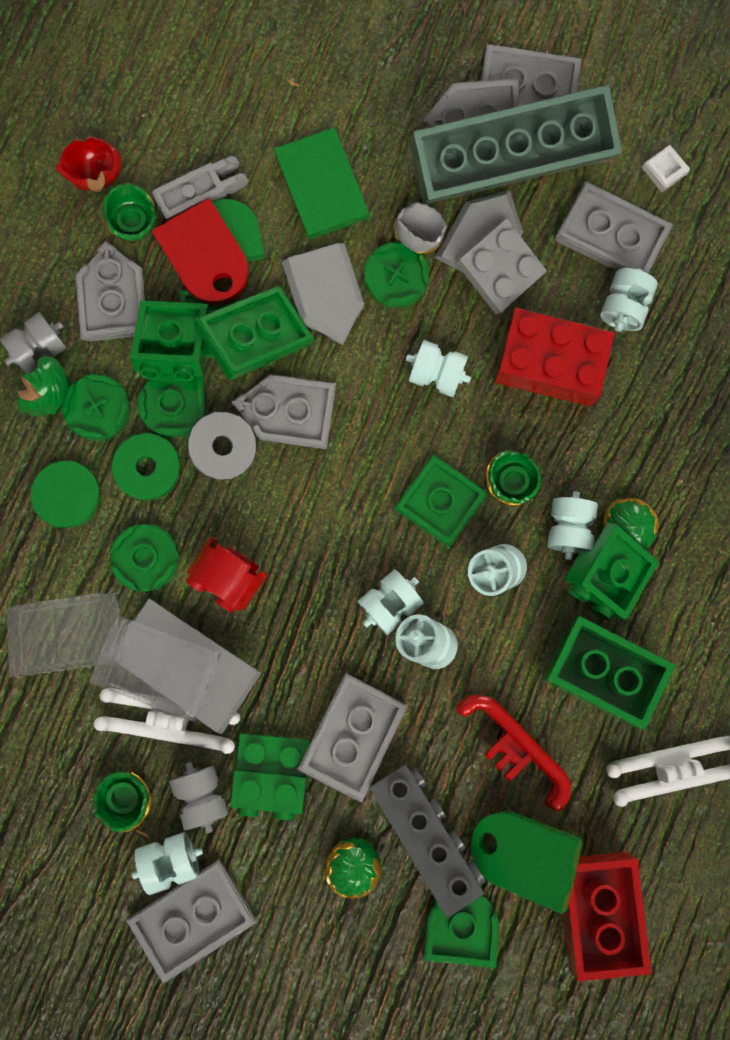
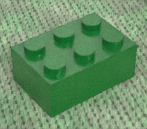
M580 616L570 618L541 680L633 728L646 730L676 665Z

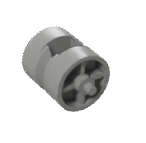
M38 312L24 322V329L22 331L15 328L0 339L9 352L7 353L9 357L4 362L7 366L11 363L18 364L26 374L34 371L37 368L39 358L43 356L55 357L67 349L58 336L60 334L59 330L64 326L60 321L55 325L53 323L49 324L45 317Z
M192 762L186 763L187 771L184 772V775L169 781L173 796L185 802L179 814L184 830H189L200 826L201 828L205 827L206 834L213 832L211 824H214L215 820L229 814L225 799L220 795H214L213 792L218 786L217 782L219 781L214 765L198 770L197 767L193 768Z

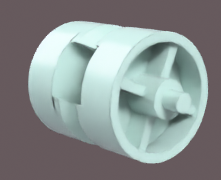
M622 268L617 270L609 290L611 295L607 296L600 314L601 319L615 327V330L619 332L622 330H641L649 311L646 305L652 302L658 285L656 279L639 268Z
M423 340L418 354L415 353L414 356L407 355L406 361L411 362L413 367L409 382L424 386V384L428 385L434 381L436 382V388L439 389V393L454 397L458 383L462 384L463 381L470 383L471 377L465 375L466 371H463L468 356L456 351L442 356L441 349L438 348L437 344Z
M573 491V496L570 498H554L552 502L551 516L555 518L554 521L558 525L551 527L547 547L566 553V560H572L573 554L580 553L581 551L591 552L594 543V536L587 527L593 525L594 521H596L598 504L579 498L580 492Z
M500 544L480 551L473 556L468 566L470 583L481 594L488 596L501 594L522 582L527 571L526 559L519 549L509 544Z
M395 569L380 581L379 590L371 589L358 600L360 606L367 613L365 615L367 619L362 622L367 628L370 624L377 625L386 635L390 634L402 623V615L410 616L424 604L414 587L419 581L415 577L409 581Z
M417 614L406 618L400 624L396 633V646L400 654L406 659L431 669H440L452 662L457 653L458 643L454 632L449 627L425 615Z
M187 832L165 838L162 846L154 842L137 848L135 850L137 870L132 872L133 879H140L148 895L169 889L171 881H175L180 885L199 878L197 856L203 854L202 848H194Z

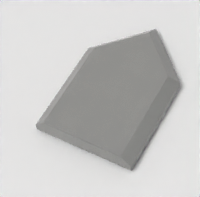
M518 78L453 83L422 121L430 128L518 107Z
M510 190L466 201L435 258L461 271L455 262L506 218L518 234L522 236L523 229Z
M105 240L98 248V253L75 275L81 340L84 341L134 337L140 300L145 301L142 268Z
M333 244L284 260L282 265L298 315L306 327L316 330L343 345L356 318L364 307V301L345 244Z
M269 374L247 393L241 394L234 399L232 404L260 440L327 450L336 383Z

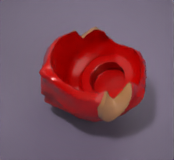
M89 135L84 141L76 139L64 148L55 169L76 188L83 191L100 192L102 189L112 185L118 178L122 168V157L116 147H113V145L101 138Z

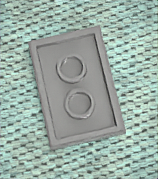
M487 44L481 81L518 78L519 106L576 93L582 59Z
M585 181L555 241L615 271L622 268H639L643 272L649 273L673 224Z
M345 673L297 770L358 802H362L408 705Z
M220 858L199 871V878L176 886L126 919L163 984L257 922L253 912Z

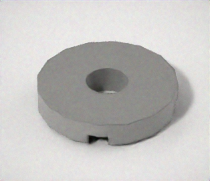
M213 412L201 418L192 428L187 441L188 455L194 467L205 476L216 480L232 479L244 473L252 464L256 453V439L250 425L240 416L229 412ZM223 436L230 441L231 450L227 455L221 456L214 452L212 443L216 437Z

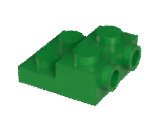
M140 300L130 355L135 373H139L143 378L150 380L158 379L160 374L173 375L174 378L180 381H191L194 376L203 377L207 345L195 328L194 322L196 318L209 314L208 304Z
M607 523L591 552L581 551L564 580L572 586L569 590L572 596L583 602H588L589 600L594 604L591 611L605 620H610L611 617L626 621L659 561L617 524Z
M240 733L230 807L238 808V815L259 817L260 810L274 812L273 818L295 820V814H302L304 810L307 775L297 769L311 740Z

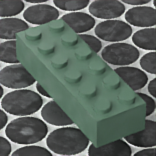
M609 85L414 131L408 139L423 204L435 203L611 160L622 154Z

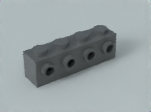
M404 765L369 787L445 916L448 918L484 895L485 893L480 885L486 881L475 863L467 865L460 853L466 848L455 830L447 833L441 823V820L446 818L436 799L434 798L428 802L421 790L427 785L417 768L409 770L407 765Z

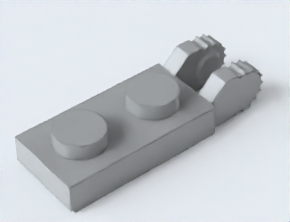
M229 156L214 164L208 163L153 190V196L166 221L168 222L208 198L213 202L247 186L248 179L243 173L232 176L224 181L219 179V177H224L238 169L239 162L237 158Z

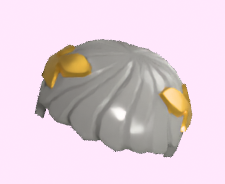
M414 202L409 207L401 210L394 221L393 228L397 240L405 247L417 254H428L435 251L441 245L447 226L442 218V214L437 212L434 207H429L426 203Z

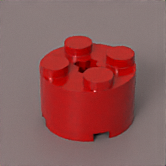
M210 536L187 570L189 576L185 582L202 593L206 590L216 595L215 602L231 613L234 610H246L269 574L266 571H259L257 573L260 568L259 565L229 545L225 549L218 544L220 540Z

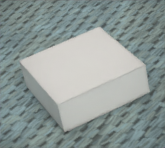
M671 145L645 162L642 167L661 192L687 175L690 170Z

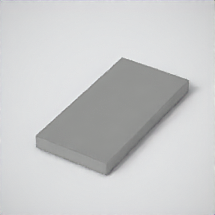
M151 599L147 600L110 656L111 659L219 734L224 732L261 675V672Z

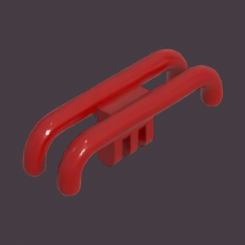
M475 694L462 699L456 705V712L459 715L466 717L475 710L482 709L505 732L484 753V756L490 760L499 751L503 754L494 766L500 771L509 762L513 765L504 774L508 781H511L532 760L552 783V789L545 797V805L555 812L561 811L570 800L572 790L570 779L565 771L493 698Z

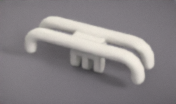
M105 688L100 692V699L105 703L152 709V711L148 712L146 723L115 717H98L94 721V728L98 731L118 732L219 750L226 754L233 752L235 748L234 742L229 738L186 730L188 717L194 716L166 697L113 688ZM238 712L235 713L229 722L230 725H235L240 721V714Z
M730 736L654 751L609 763L606 767V772L612 778H617L623 773L655 766L658 776L657 781L630 786L616 791L613 795L614 803L619 807H624L630 801L730 779V765L703 770L699 761L691 759L730 750Z

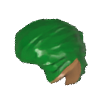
M43 356L38 359L37 368L34 371L21 377L27 389L17 391L18 411L21 414L27 413L36 417L40 415L46 417L48 413L56 414L68 394L67 376L59 361L53 357Z

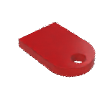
M210 198L152 230L154 237L187 291L199 302L215 306L224 305L235 300L244 291L249 279L246 257ZM220 278H228L233 284L228 291L219 292L214 288L216 281Z

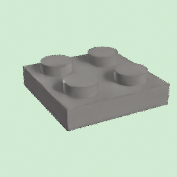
M507 218L455 262L496 315L506 309L547 272Z

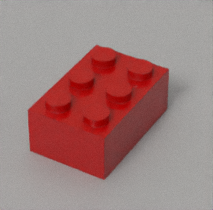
M515 308L509 321L494 383L592 407L601 395L615 332Z
M628 852L579 856L568 908L563 913L570 972L577 981L652 974L638 859Z

